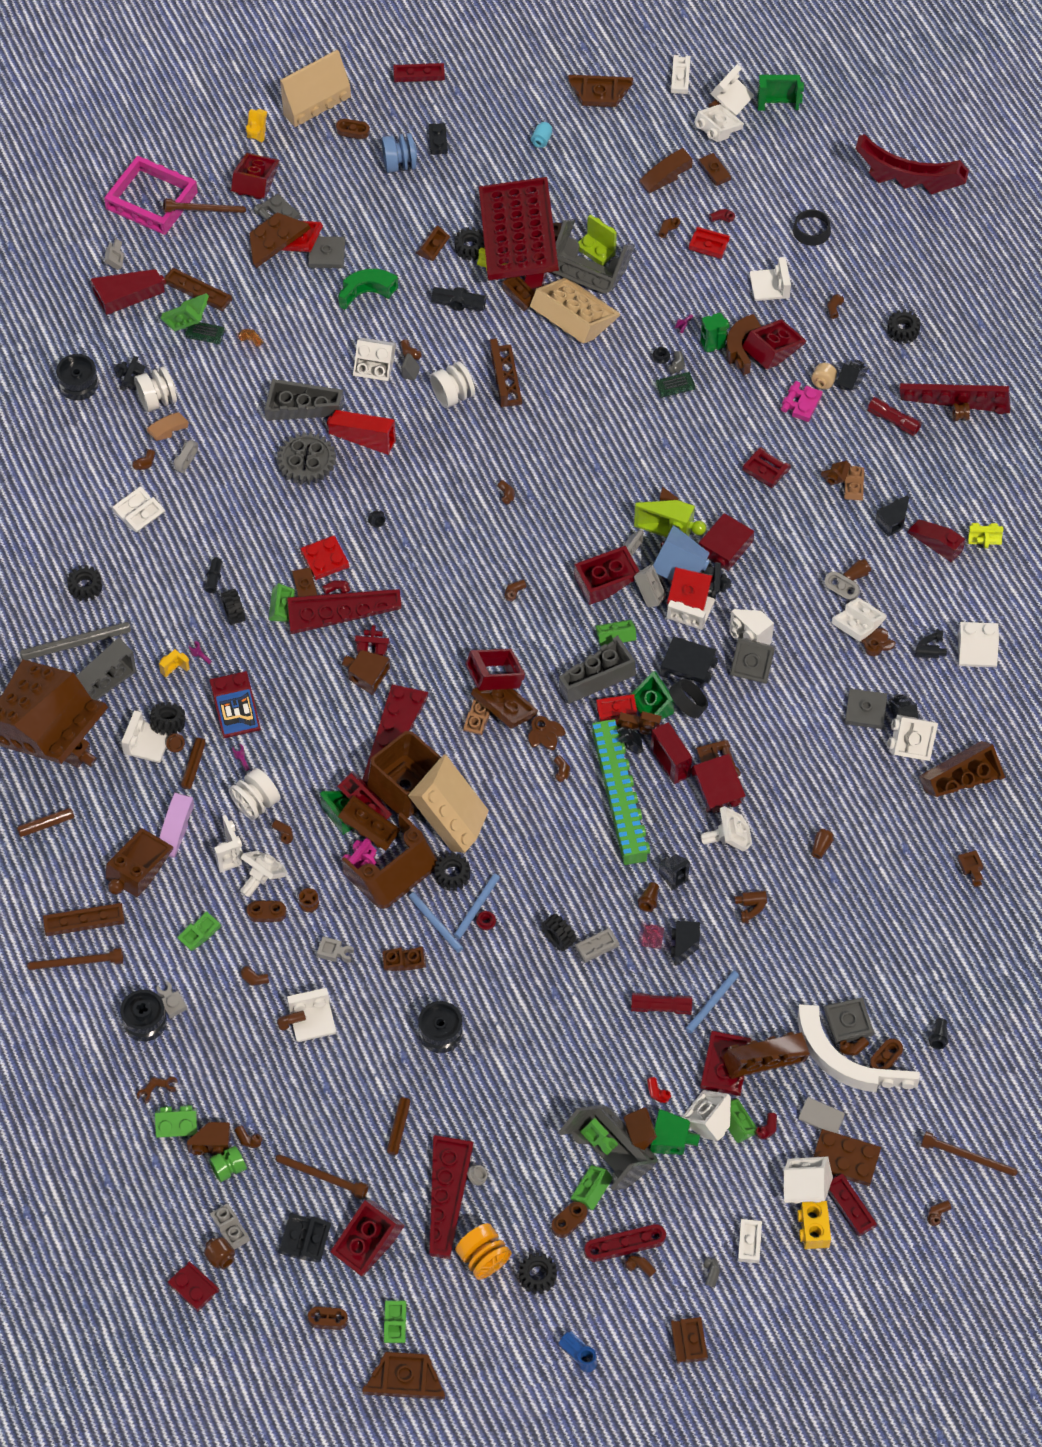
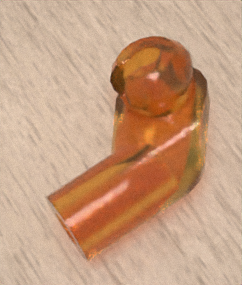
M243 329L242 332L238 333L241 341L251 340L256 347L264 343L253 329Z

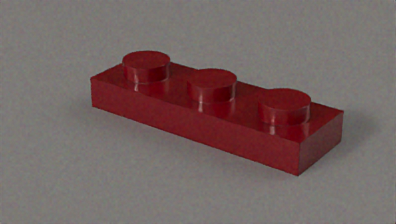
M444 63L393 65L394 82L445 80Z
M841 1174L832 1179L828 1192L857 1235L860 1237L876 1228V1221L845 1176Z

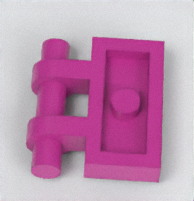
M795 381L788 390V396L782 401L781 411L786 413L788 409L793 410L792 417L809 422L822 397L823 391L806 386L804 391L800 390L801 383ZM795 397L799 398L798 402H794L793 399Z

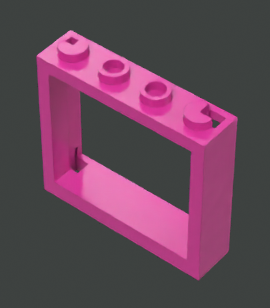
M136 156L104 197L105 207L113 213L166 235L184 210L175 209L171 213L166 212L161 217L119 197L139 171L184 189L175 201L178 203H190L198 193L197 182L190 177L179 174L177 171L167 169L163 165H158L146 158Z

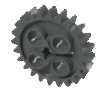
M305 432L302 433V436L296 433V438L289 436V442L284 440V446H279V452H277L278 468L282 470L283 476L287 475V480L293 478L294 483L300 480L301 485H303L304 481H307L308 485H310L311 480L318 483V478L324 480V475L330 476V471H333L334 465H336L334 446H331V441L326 442L325 436L320 439L319 433L315 437L312 432L308 436H306ZM310 446V447H309V450H308V451H309V455L307 456V461H306V455H307V452H306V451H307V447ZM304 461H306V465H307L305 471H303V470H304Z

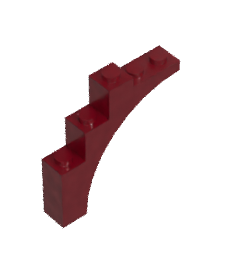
M865 134L858 137L855 149L871 166L869 173L878 184L896 178L904 189L923 184L931 195L966 184L969 170L961 160L947 163H922L907 160L882 149Z

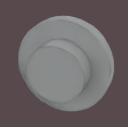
M474 1165L467 1172L469 1180L477 1186L484 1184L488 1176L486 1169L481 1165Z

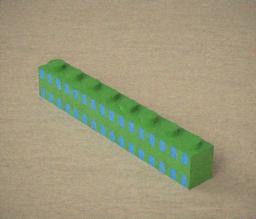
M614 719L592 723V735L623 864L629 865L646 862L647 854L650 853V846L644 840L646 830L645 826L640 823V820H642L641 810L636 807V803H638L637 793L632 791L634 782L632 775L628 774V770H630L629 761L624 758V754H626L625 744L621 743L618 739L622 736L617 732L620 726L616 725Z

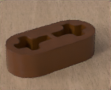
M314 1307L308 1312V1322L310 1326L317 1329L342 1330L348 1324V1315L341 1308ZM319 1313L321 1318L316 1322L313 1317ZM337 1315H341L342 1320H340V1323H336L335 1318H337Z

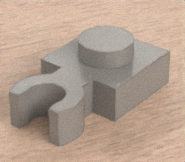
M322 937L317 957L334 962L339 957L342 961L350 963L351 957L345 954L348 952L354 954V948L352 946L341 947L342 941Z
M167 981L166 986L168 989L166 991H162L159 986L156 989L158 995L162 997L166 1014L170 1019L188 1009L178 990L172 993V986Z

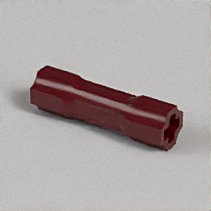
M874 397L868 405L867 411L890 421L912 436H915L921 428V421L903 414L877 397Z
M632 993L631 1011H659L691 1015L692 996L677 995L671 997Z

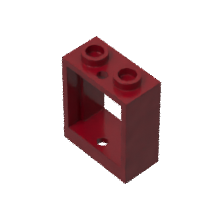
M512 649L471 650L465 664L479 691L520 689L525 678V672L521 668ZM504 666L507 674H489L486 667Z
M669 722L657 725L652 730L651 751L673 784L691 777V754Z

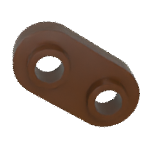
M340 119L336 123V131L341 136L365 139L370 134L369 125L363 121Z
M254 901L247 906V916L253 922H280L287 915L286 906L280 901ZM275 908L280 909L279 911H273Z
M897 1039L886 1040L871 1057L870 1068L890 1070L902 1055V1043ZM893 1049L895 1053H890L889 1050ZM881 1063L883 1067H878L876 1064Z
M573 1202L553 1219L551 1224L553 1234L559 1238L569 1236L587 1219V1207L581 1202ZM579 1209L581 1212L576 1214L573 1211ZM565 1223V1226L560 1227L558 1224Z

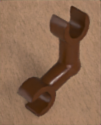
M152 1077L145 1089L138 1091L137 1099L145 1094L147 1095L145 1104H147L151 1099L150 1094L156 1086L164 1087L169 1092H175L176 1088L170 1087L169 1084L172 1082L178 1083V1080L175 1077H170L167 1080Z

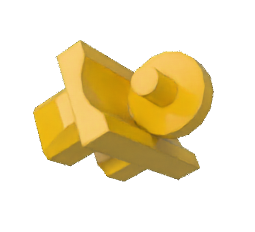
M262 109L249 110L248 125L246 126L247 138L256 139L261 143L264 141L267 111Z

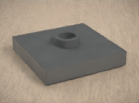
M318 236L311 252H309V268H344L345 237Z
M738 638L730 675L767 684L776 646Z
M850 688L845 724L883 729L887 693Z
M863 997L824 1006L823 1010L835 1044H839L843 1040L847 1042L857 1040L862 1036L865 1038L874 1036V1030Z

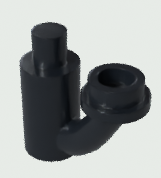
M936 629L935 633L922 638L916 644V658L939 659V656H947L946 648H940L939 645H927L933 640H936V643L942 642L943 630Z

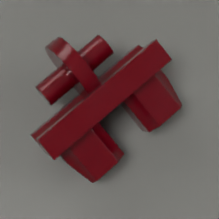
M372 625L371 630H364V635L366 636L355 635L357 653L362 650L368 652L369 646H374L375 654L386 656L387 648H390L389 638H380L383 637V631H376V625Z

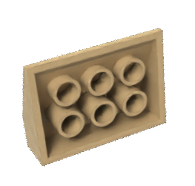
M338 50L280 80L283 115L294 127L305 123L309 119L318 116L320 113L333 108L335 105L351 97L350 83Z
M562 278L537 288L530 307L536 313L543 315L551 323L556 324L565 333L572 335L578 342L583 344L594 340L620 316L619 312L567 278Z
M446 754L438 760L408 795L452 852L465 853L478 838L489 812Z

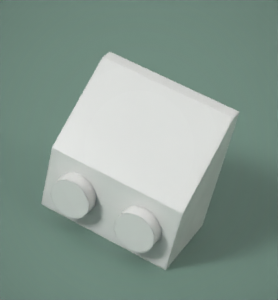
M960 622L958 631L959 666L997 668L998 623Z

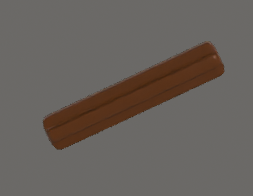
M197 737L195 739L181 782L183 789L190 790L192 788L206 744L203 738Z
M67 808L19 825L17 830L20 837L71 820L74 818V814L71 808Z
M401 1097L399 1099L387 1147V1153L390 1155L398 1154L410 1107L409 1098Z

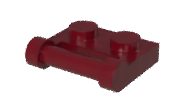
M760 447L743 465L742 470L770 488H773L789 472L791 465L787 462L783 463L767 453L766 449Z

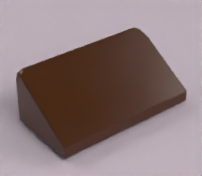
M438 225L435 226L418 248L416 254L434 261L450 238V235Z
M519 276L510 277L502 282L503 291L522 311H525L530 306L535 292Z
M641 1108L624 1116L632 1144L645 1150L657 1137L647 1108Z

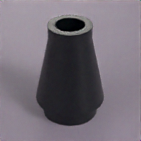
M943 1018L936 1019L928 1038L930 1046L934 1049H943L948 1044V1022Z

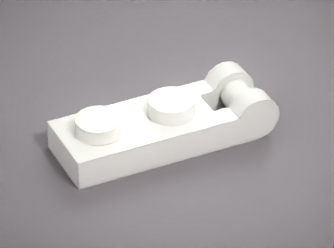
M674 55L671 93L688 94L691 56L679 57V55Z

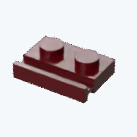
M190 1261L168 1281V1285L196 1312L202 1309L219 1292V1288Z

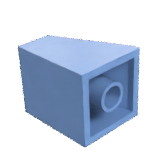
M673 525L653 566L657 574L672 581L675 567L699 573L701 570L705 571L710 562L707 560L709 552Z

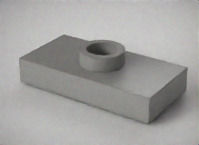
M610 928L575 944V949L584 963L619 947V942Z

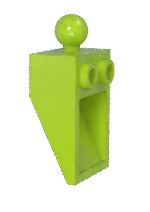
M679 500L638 502L635 504L634 527L664 537L668 536L673 525L687 536L690 535L691 531L696 535H702L706 531V524L703 521L694 522V505Z

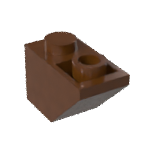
M230 1122L207 1123L187 1141L188 1153L194 1155H203L204 1153L224 1155V1151L230 1148Z

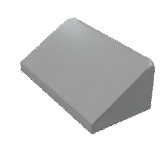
M640 529L631 534L623 545L627 547L631 556H633L643 542V530Z
M653 564L634 576L646 606H659L666 598V593Z
M807 1097L798 1120L821 1130L824 1129L838 1133L845 1113Z

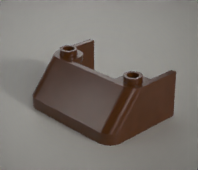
M402 813L398 814L399 828L404 834V843L409 848L380 870L373 864H365L357 869L346 857L342 859L343 874L380 909L390 907L435 871L436 856L422 832Z

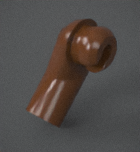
M840 294L833 295L827 304L831 319L839 316L837 306L844 303V297L840 296Z
M148 449L145 457L133 461V468L135 470L150 468L155 457V451Z
M501 480L497 485L504 492L501 500L509 505L515 499V490L507 482Z
M524 579L507 586L504 594L506 600L514 601L518 591L527 587Z
M559 755L553 760L559 768L555 778L559 782H564L565 779L569 778L571 768L563 757Z
M248 966L242 968L241 977L249 985L255 986L269 983L268 973L257 975Z
M299 1011L279 1017L277 1020L279 1029L287 1030L290 1024L305 1021L304 1011Z
M242 1125L234 1129L242 1146L258 1148L261 1145L262 1137L259 1134L248 1135Z
M948 1200L930 1207L927 1221L931 1226L939 1225L942 1213L952 1209Z
M630 1256L628 1261L625 1262V1267L629 1271L641 1268L649 1278L657 1271L644 1257Z

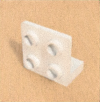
M738 64L710 93L735 116L754 96L738 80L740 77L738 73L742 69Z
M786 257L778 258V265H775V269L750 271L755 301L790 298L791 282Z
M707 597L704 611L670 600L667 618L702 630L715 603V599Z
M134 710L121 742L123 753L160 763L166 750L168 733H165L164 736L161 735V732L155 733V730L151 729L150 724L145 723V720H143L142 712Z
M226 815L222 816L228 843L223 842L214 847L217 867L220 873L242 865V843L239 836L235 835L234 831L236 830L233 821H228Z
M327 988L287 996L290 1014L304 1011L306 1017L305 1021L293 1024L297 1042L336 1034Z

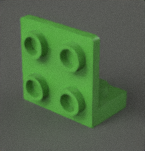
M205 293L183 302L180 307L162 313L161 320L174 331L198 324L202 320V314L207 306L209 295Z

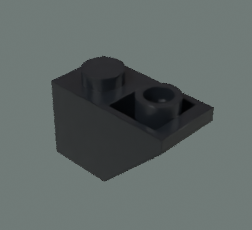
M857 359L844 363L836 384L850 390L857 389L869 367L864 366L865 363Z
M908 495L903 498H897L893 503L878 509L875 522L887 537L903 529L909 503Z
M898 694L894 698L889 699L894 719L897 718V715L919 719L917 704L908 696Z
M676 921V928H672L671 940H675V946H671V958H675L674 965L681 964L699 949L700 922Z

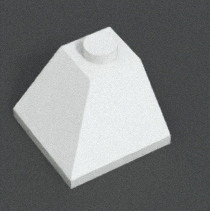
M703 1090L682 1118L689 1120L690 1129L700 1134L703 1138L719 1141L730 1127L731 1096L726 1093Z

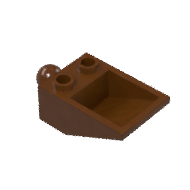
M141 828L106 864L105 879L110 881L108 884L109 892L118 895L124 889L138 897L150 885L172 852L173 846Z

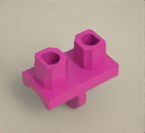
M366 837L364 841L356 840L353 844V855L345 854L344 857L359 869L365 864H376L374 857L377 850L373 847L372 841Z

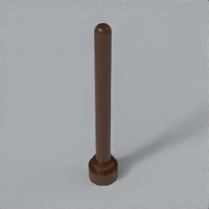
M164 198L163 212L171 213L175 209L233 213L246 212L245 206L178 203L170 198Z
M115 948L106 954L29 962L27 968L35 970L107 961L115 963V965L123 964L122 948Z
M925 1132L921 1144L923 1148L933 1149L935 1147L1011 1176L1018 1174L1016 1168L937 1140L933 1133Z
M279 1154L275 1157L278 1163L352 1191L351 1193L354 1194L355 1198L364 1200L367 1195L369 1185L366 1183L356 1182L354 1184Z

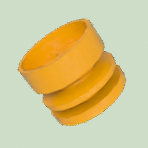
M489 1223L482 1224L471 1230L459 1241L455 1248L462 1261L465 1263L469 1262L468 1268L478 1280L487 1278L498 1271L512 1254L511 1250L505 1246V1242L498 1240V1233Z

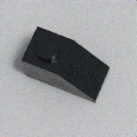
M675 854L672 857L664 858L659 863V874L671 890L688 881L690 862L688 859Z

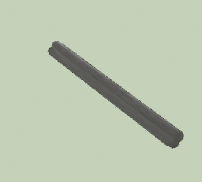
M124 622L21 650L20 655L22 659L29 660L131 632L129 622Z

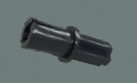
M218 557L212 559L210 570L206 574L208 578L204 589L208 593L216 592L218 580L221 578L220 571L223 561Z

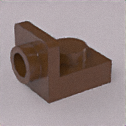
M847 460L834 463L831 469L822 471L821 476L830 485L845 482L851 464Z

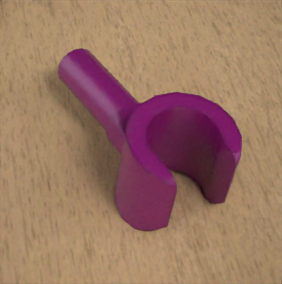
M690 314L684 320L678 319L674 329L679 328L681 329L680 333H683L693 315Z
M194 641L196 648L193 649L189 646L191 655L199 656L205 662L211 664L212 661L202 652L199 642Z
M239 744L240 751H235L234 747H232L234 757L241 761L245 771H249L250 768L244 757L243 745Z

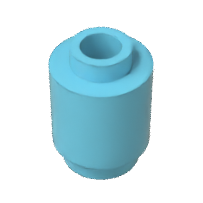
M541 122L536 126L531 137V142L534 146L543 148L547 145L552 135V126L547 122Z

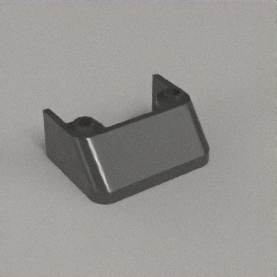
M564 220L556 241L559 271H553V273L601 293L611 292L625 273L635 244L624 245L620 258L612 259L607 268L578 256L579 243L576 239L570 237L575 220Z
M605 1105L577 1108L558 1132L560 1135L571 1134L573 1140L578 1144H590L615 1171L612 1174L614 1184L610 1187L613 1191L630 1187L658 1162L657 1157L648 1147L642 1150L632 1144L626 1124ZM594 1118L609 1132L606 1137L613 1138L618 1143L608 1155L602 1151L598 1144L594 1147L581 1133Z

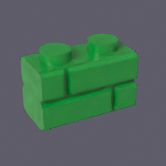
M722 313L702 318L700 342L707 353L715 351V349L725 348L729 322L727 318L723 317Z

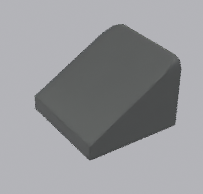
M409 353L406 355L401 366L402 378L414 381L420 370L419 364Z

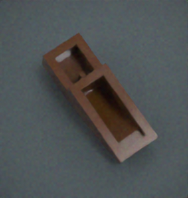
M681 148L655 165L639 180V183L650 194L677 180L679 174L691 169L693 158L684 148Z

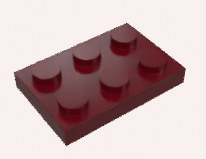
M712 1031L700 1089L741 1096L744 1076L730 1079L723 1056L730 1046H744L751 1042L752 1038Z

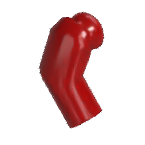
M648 1078L647 1084L650 1097L660 1103H667L671 1098L670 1091L659 1089L657 1078Z

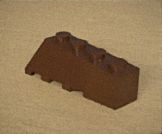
M984 741L976 743L919 776L925 793L935 797L1006 778L994 745Z
M789 1032L779 1038L772 1036L762 1042L754 1040L744 1046H730L723 1059L730 1079L803 1063L810 1053L802 1032L797 1034Z

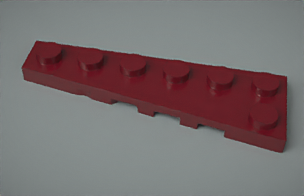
M900 383V398L904 401L952 406L953 403L958 405L968 403L970 409L992 411L997 414L1010 413L1011 410L1009 386Z
M400 589L287 598L290 634L401 609Z
M392 684L362 779L366 784L371 757L405 731L412 730L417 716L428 699V692Z
M437 1135L433 1136L429 1252L432 1257L451 1258L468 1176L467 1172L474 1147V1142Z

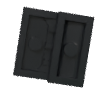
M290 1212L278 1253L306 1261L321 1262L331 1222L313 1216L309 1219Z

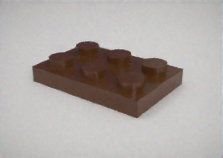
M475 687L471 692L474 698L511 729L535 717L538 712L533 705L514 689L479 691Z
M354 795L338 816L345 824L352 826L360 835L367 837L377 847L385 851L401 830Z
M822 1129L813 1157H828L833 1176L837 1177L843 1174L849 1181L870 1187L881 1147Z

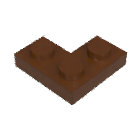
M621 712L616 725L626 727L627 729L639 730L642 734L650 735L652 730L660 724L661 716L642 712L640 717Z

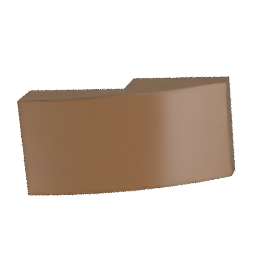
M177 412L156 421L147 428V432L156 441L171 438L173 431L188 428L189 422Z
M850 466L845 480L844 499L863 501L864 467Z
M475 698L470 713L468 712L463 731L482 735L491 711Z

